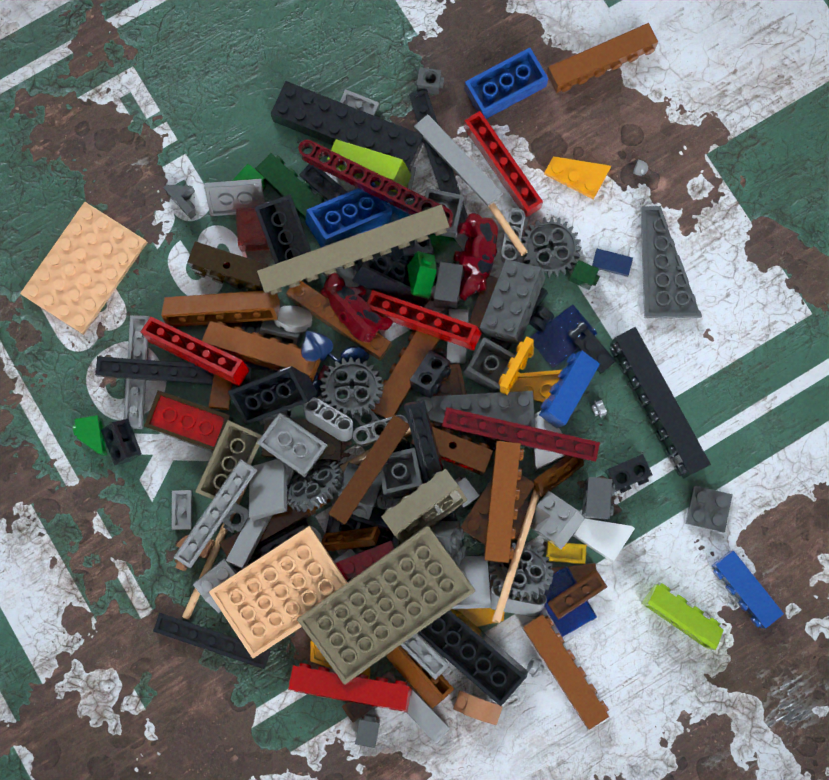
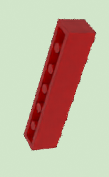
M481 111L464 120L465 131L519 209L524 211L525 217L527 218L541 209L543 200Z
M372 290L367 301L372 312L383 318L389 317L393 323L473 351L481 336V332L476 325Z
M153 317L149 318L140 331L148 342L238 386L241 385L250 371L243 360Z
M300 663L299 666H293L288 690L408 713L412 688L407 686V682L396 680L395 684L388 683V679L381 677L371 680L368 679V675L364 674L357 675L344 685L338 675L330 672L329 668L318 667V670L311 669V665Z

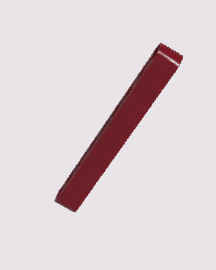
M304 140L299 144V153L303 161L411 215L422 212L424 207L433 208L441 205L311 140ZM307 148L312 149V152L309 154L303 153ZM322 157L330 158L327 162L320 161ZM340 165H345L346 169L343 171L337 170V167ZM357 173L364 175L361 179L354 178ZM373 182H379L381 184L377 188L371 186ZM395 190L398 193L395 196H389L388 192ZM411 198L415 202L412 205H408L405 201ZM443 206L445 215L449 217L448 224L451 227L453 213L450 209Z

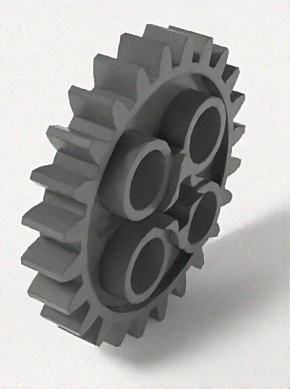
M545 217L542 223L536 220V226L530 224V231H524L527 237L521 238V241L524 242L522 244L528 251L523 255L526 256L523 259V263L529 262V265L541 267L543 272L547 273L548 278L551 277L552 273H554L556 278H558L559 272L565 275V269L571 271V264H577L575 259L580 257V254L577 252L582 249V247L576 246L581 242V239H575L578 236V232L572 233L574 227L567 228V221L563 225L560 224L561 218L557 222H554L553 217H551L550 222H547ZM553 234H560L562 236V239H554ZM540 237L544 240V243L537 244L534 239ZM551 245V247H554L553 251L547 248V246ZM563 251L567 257L560 258L557 252ZM540 255L547 256L548 261L542 262L539 260L538 257Z
M350 357L349 362L342 358V364L335 361V368L329 365V372L324 371L325 378H321V384L323 385L320 386V391H322L321 398H326L324 400L326 404H330L331 407L343 412L346 416L349 413L351 418H354V414L357 413L361 417L363 411L368 415L369 408L374 410V403H380L379 397H382L383 394L380 391L383 390V384H380L382 377H378V370L373 371L374 365L367 367V361L361 364L360 358L353 362L352 357ZM362 376L365 380L359 381L357 378ZM344 377L346 380L339 381L337 378ZM343 394L346 395L347 398L340 399L338 398V396ZM359 394L366 395V397L363 399L358 398L357 396Z
M323 460L321 464L317 461L306 477L297 473V478L291 479L293 483L287 485L289 488L287 489V503L297 512L301 510L306 512L308 508L312 511L315 506L320 508L321 503L327 504L326 500L333 499L332 494L338 493L337 488L342 487L341 483L344 482L342 469L336 462L332 463L329 460L326 463Z
M512 543V547H514V550H515L516 544H515V543ZM531 544L523 548L509 593L512 595V600L516 596L519 597L520 602H522L523 597H526L528 601L531 600V596L538 599L539 594L544 595L545 590H549L552 583L554 571L551 569L553 564L548 563L549 557L543 558L544 551L537 552L538 547L530 549ZM509 559V563L490 562V580H494L493 586H499L498 592L502 591L509 569L506 567L510 566L512 559Z

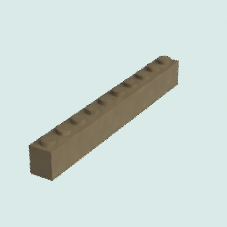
M441 204L258 270L257 273L264 292H270L273 295L282 292L281 288L287 285L289 289L299 286V281L307 279V282L318 279V274L324 272L325 275L337 272L336 268L340 266L346 269L354 266V261L361 259L363 263L373 259L372 255L379 252L382 256L391 253V248L398 246L399 249L410 246V241L416 239L417 242L429 239L428 235L435 233L436 236L447 232L446 228L450 226Z

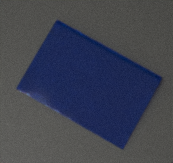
M571 305L549 322L544 332L537 331L530 337L533 339L536 349L552 368L578 349L566 333L574 330L577 327L576 324L580 321L586 324L594 336L598 334L574 305ZM583 333L578 335V338L580 340H582L585 337Z
M567 566L553 574L549 590H545L544 593L547 599L544 607L562 637L597 618L588 601L559 620L548 605V601L577 583Z

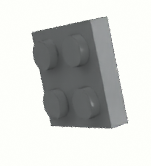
M694 485L685 524L724 533L733 494Z

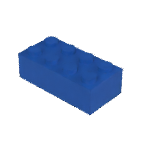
M528 48L465 81L464 91L476 111H481L487 119L547 87L549 78L531 48Z
M373 182L371 186L377 188V186ZM357 188L307 209L305 222L322 248L389 224L392 209L387 202Z

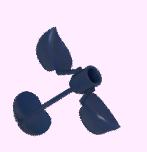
M306 331L301 355L307 361H316L320 358V362H322L329 356L334 361L342 364V358L349 362L350 357H352L353 362L360 358V363L363 364V362L369 359V353L358 346L348 347L341 353L340 359L330 353L333 349V343L330 338L317 332ZM318 370L312 382L317 391V394L314 396L315 398L321 395L320 386L323 385L321 380H317Z

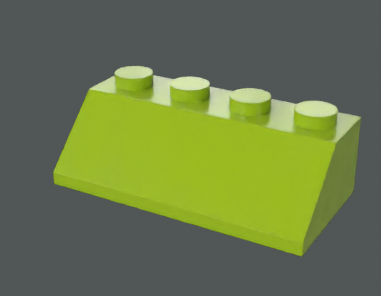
M662 583L660 585L654 584L641 604L706 649L716 650L724 629L719 627L721 623L712 617L708 619L703 616L704 612L698 607L694 606L692 608L687 605L688 601L682 596L671 594V589Z

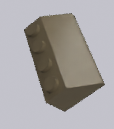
M227 420L195 492L213 500L240 459L251 465L259 447L257 443L262 435Z
M444 469L437 472L427 483L421 484L414 493L405 496L395 507L386 510L385 514L381 517L402 544L425 526L429 525L430 528L465 503L467 498L449 472Z

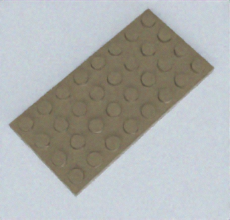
M427 525L301 615L297 621L345 685L473 594L475 589L432 529Z

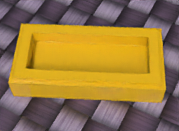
M547 541L546 557H549V561L585 564L587 545L566 543L560 550Z

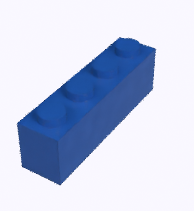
M583 350L570 355L567 360V367L558 375L559 381L552 386L549 391L551 393L549 398L541 405L542 410L539 416L555 428L566 425L600 365Z
M734 550L729 551L711 565L714 568V575L726 583V590L732 596L735 595L739 600L737 602L743 611H748L752 616L750 620L757 628L760 626V628L766 629L784 614Z

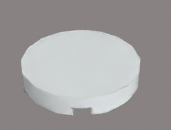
M283 306L279 308L278 320H274L276 326L279 328L280 326L283 327L287 332L298 333L306 331L307 327H311L312 315L309 311L299 306Z

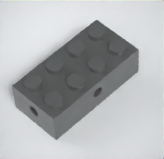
M508 259L505 260L480 325V329L485 336L519 345L523 339L546 277L541 267Z

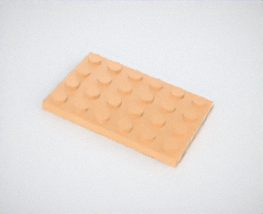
M84 202L20 294L84 335L148 242Z
M309 525L211 589L209 593L251 657L255 658L301 628L302 626L297 619L345 585L347 581Z

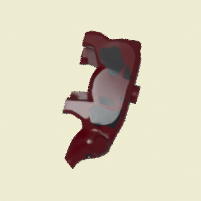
M470 213L466 222L458 225L457 233L466 235L468 239L465 244V251H455L453 257L454 261L463 265L465 276L460 284L459 297L464 301L469 295L486 290V279L492 271L494 258L497 255L498 226L494 219L482 218L476 213Z
M337 272L328 275V279L321 290V295L329 299L330 306L335 315L357 340L371 342L379 330L386 331L392 326L393 321L389 317L383 318L372 312L369 305L361 298L366 295V290L363 286H346L344 279Z

